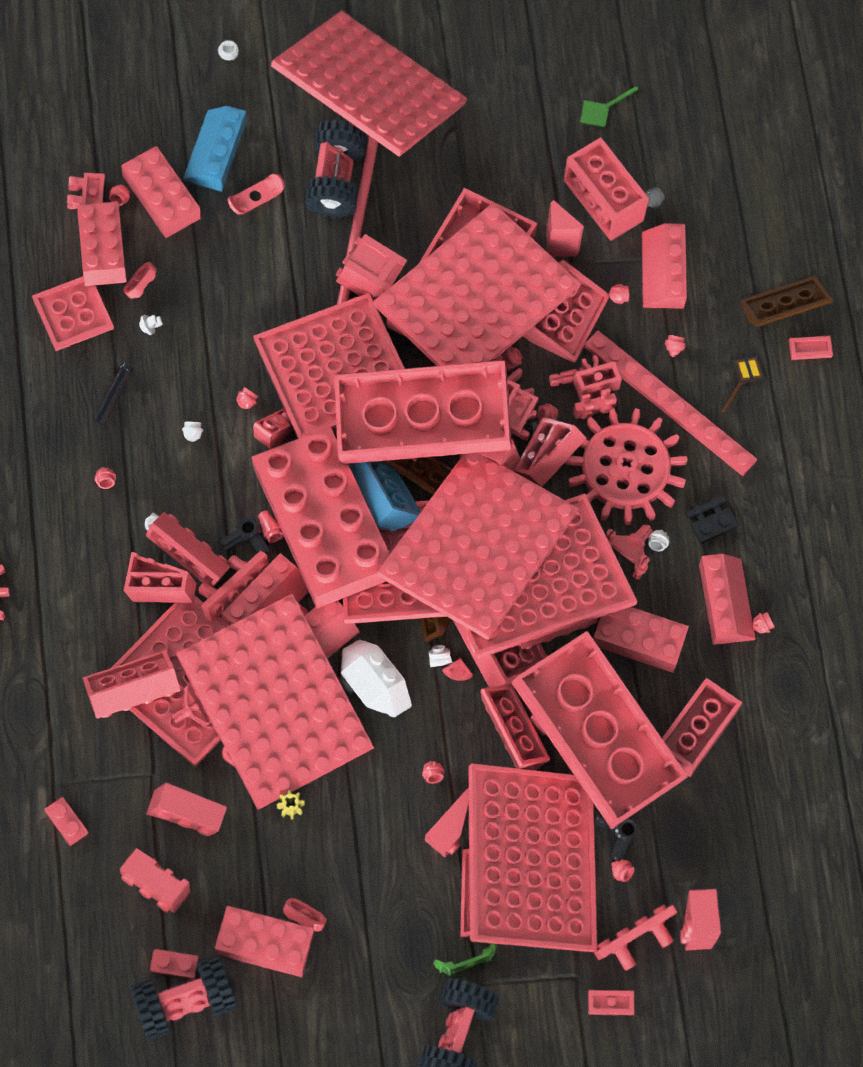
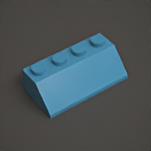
M229 106L207 111L183 181L218 191L223 190L246 125V111Z
M382 461L351 463L349 466L378 528L395 531L413 524L421 511L399 472Z

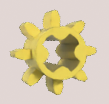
M288 790L287 795L279 796L282 803L277 804V809H283L282 817L289 815L293 819L296 813L302 814V810L299 807L304 806V801H299V792L294 795ZM287 802H288L289 804H291L292 802H295V807L290 806V807L288 808V807H287Z

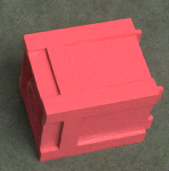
M364 234L363 238L358 237L354 244L357 245L355 251L351 249L342 263L345 264V267L343 269L339 268L337 271L338 279L336 282L359 296L369 293L374 302L393 285L407 260Z

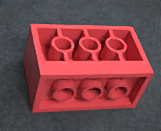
M601 137L567 158L564 182L610 241L644 221L649 198Z

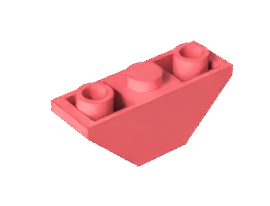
M284 408L256 421L253 425L254 437L269 449L280 445L293 430Z

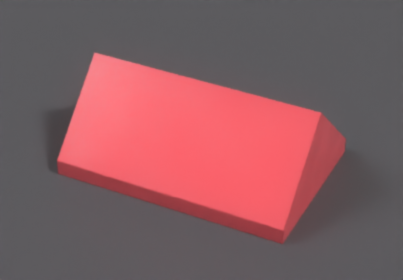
M554 200L550 203L546 227L547 253L552 257H576L579 254L584 226Z

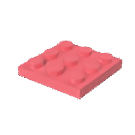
M84 276L32 296L55 351L114 329L96 286H85Z

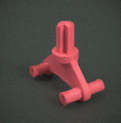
M643 525L636 533H631L629 536L616 535L615 531L613 532L612 529H609L606 533V538L610 546L635 564V571L632 576L633 578L636 576L635 579H640L642 574L646 573L648 562L650 561L649 557L645 555L643 547L645 546L644 542L653 533L651 526Z

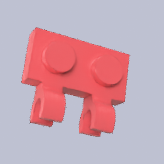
M84 173V178L69 177V190L78 191L83 189L82 196L68 195L67 208L77 209V205L103 203L105 174Z
M610 388L601 390V396L590 399V394L581 396V402L574 404L573 414L575 419H587L592 417L593 414L600 412L602 414L609 413L610 409H615L616 396L614 393L610 394Z

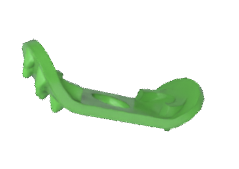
M491 943L488 948L483 950L482 955L456 965L453 962L443 963L439 960H435L433 964L439 969L440 973L444 972L451 976L452 973L455 974L485 961H491L492 956L496 952L497 944Z

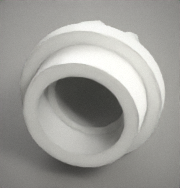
M184 422L182 431L187 440L194 442L200 439L203 428H201L200 422Z
M655 530L648 538L649 547L654 551L661 552L669 545V536L663 530Z

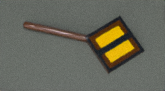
M758 355L733 360L739 383L724 405L722 413L726 412L743 383L765 379Z

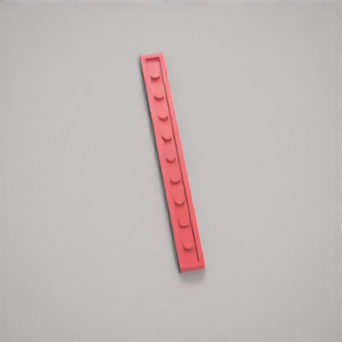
M597 330L584 344V348L594 356L597 355L602 363L606 364L615 361L623 380L740 475L744 476L756 463L757 458L600 331Z

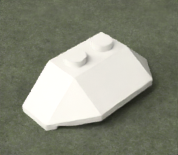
M359 639L342 650L341 675L368 708L389 714L392 717H396L411 708L412 704L405 679L378 645Z

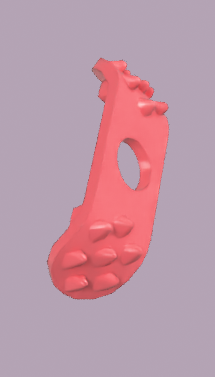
M271 174L250 188L228 198L230 208L239 215L247 213L278 196L284 190V181L280 175ZM252 191H258L261 194V199L259 201H252L249 194Z

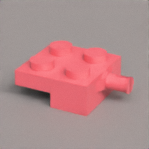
M507 379L510 430L519 435L536 406L538 397L520 389L519 384Z

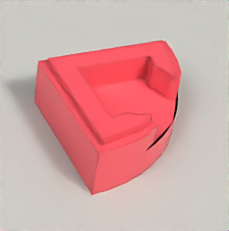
M461 658L445 667L442 671L449 678L459 681L473 677V674Z

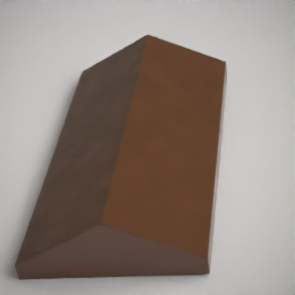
M816 276L740 300L748 322L756 327L833 302V299Z
M433 456L417 458L416 462L411 458L382 461L432 495L435 494L452 471L450 467Z

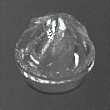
M657 187L649 188L645 193L649 198L648 207H659L665 199L664 194Z

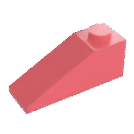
M469 787L425 836V841L443 857H446L449 853L451 855L454 854L460 846L458 842L460 841L469 806Z

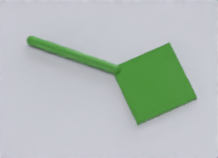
M638 86L607 104L584 100L580 123L605 128L609 107L639 89Z

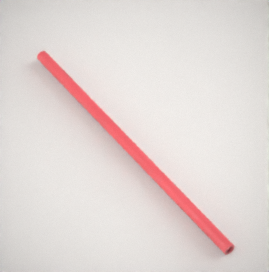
M370 136L347 255L351 249L355 251L357 245L354 243L361 236L378 147V141ZM343 285L340 286L337 304L346 302L349 299L350 290Z

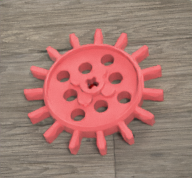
M614 408L610 409L609 412L611 425L603 429L592 417L588 419L587 425L595 435L590 441L585 439L579 446L585 449L583 457L571 455L565 461V464L582 466V475L570 478L568 486L575 487L586 484L590 491L586 494L589 503L597 498L605 504L601 512V520L605 521L610 514L611 508L614 507L624 509L625 525H630L633 516L632 509L642 507L648 519L652 521L655 519V511L650 503L658 498L670 508L674 505L675 500L664 489L667 484L684 488L686 479L670 474L672 466L686 465L687 456L670 457L667 449L678 443L679 436L676 434L662 441L655 434L660 429L661 418L656 419L649 429L638 425L640 410L636 408L631 416V423H619L618 415ZM610 440L614 443V446L607 447L604 441ZM628 444L634 446L635 450L627 451L624 448V446ZM653 449L656 454L648 455L645 450ZM606 459L610 461L611 464L609 466H603L600 463V461ZM649 468L652 473L644 474L641 469ZM603 478L607 481V484L599 485L596 480ZM620 482L625 483L628 488L620 489L617 484ZM645 487L648 489V493L642 494L638 491V488Z

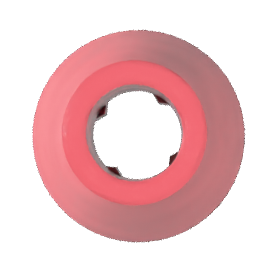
M269 511L261 512L258 515L264 539L268 540L269 543H275L282 539L283 533L278 522L271 516Z

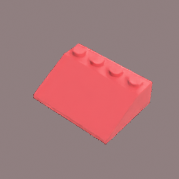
M562 260L558 263L581 283L580 288L525 333L523 337L531 343L574 363L609 298V294L566 261Z
M454 621L489 687L512 684L517 676L548 657L541 643H538L529 649H522L516 645L476 659L461 625Z

